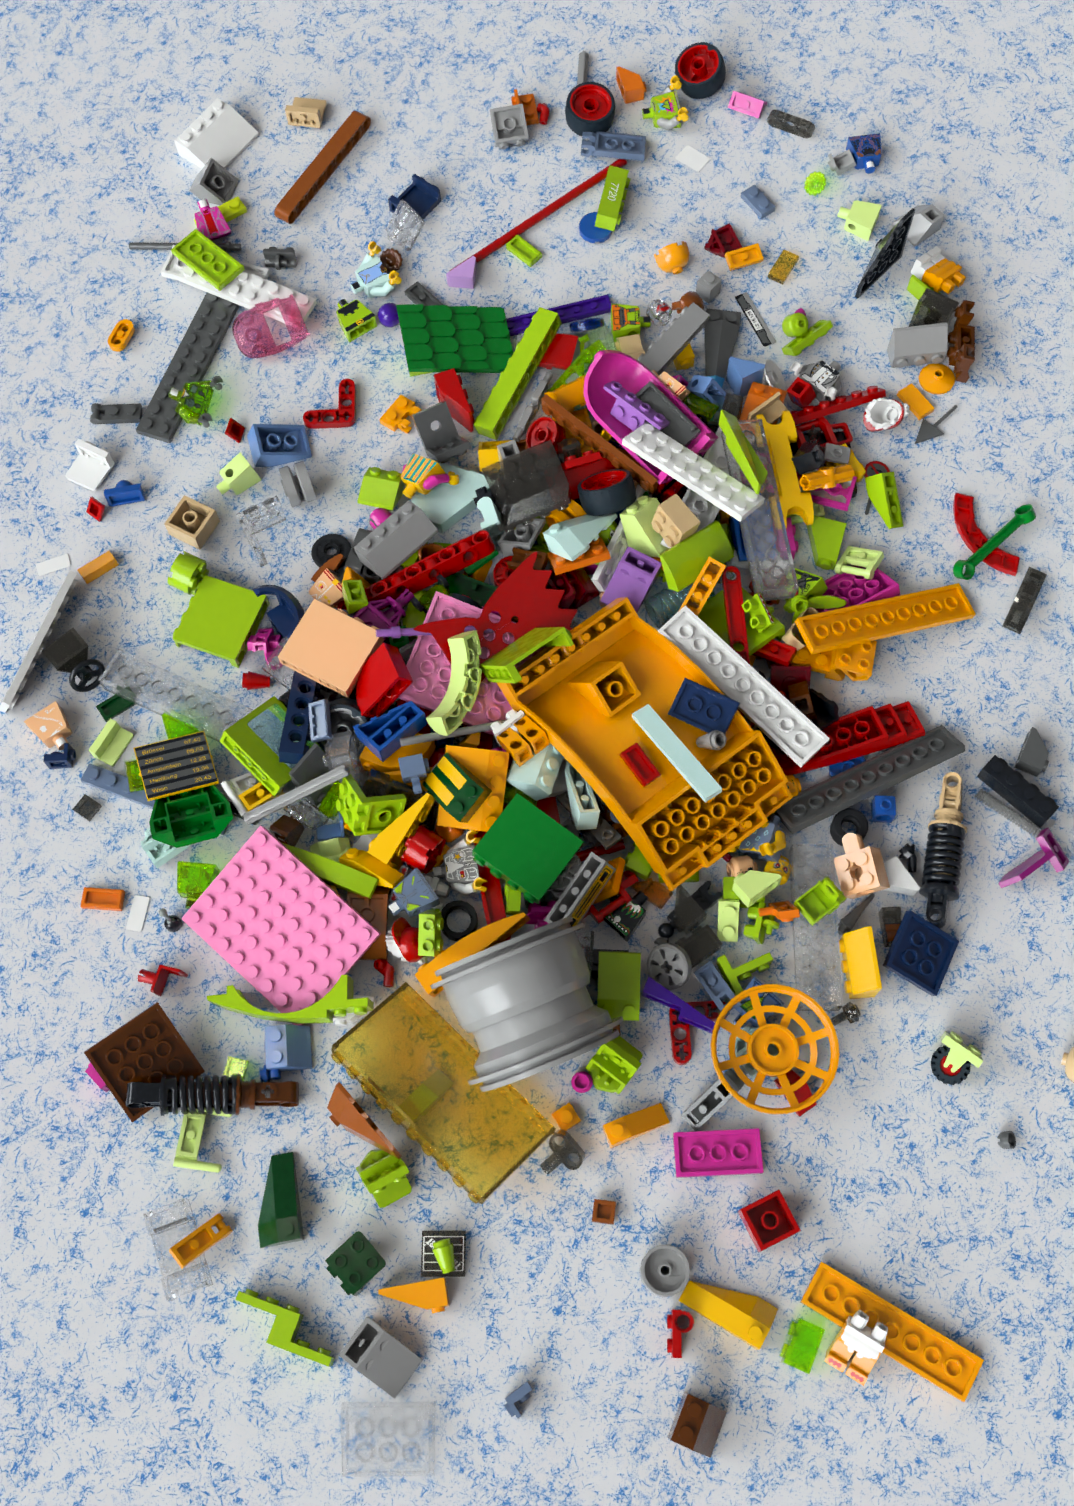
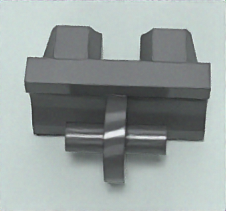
M269 247V249H263L265 267H276V270H281V267L296 268V257L293 247H287L286 249Z

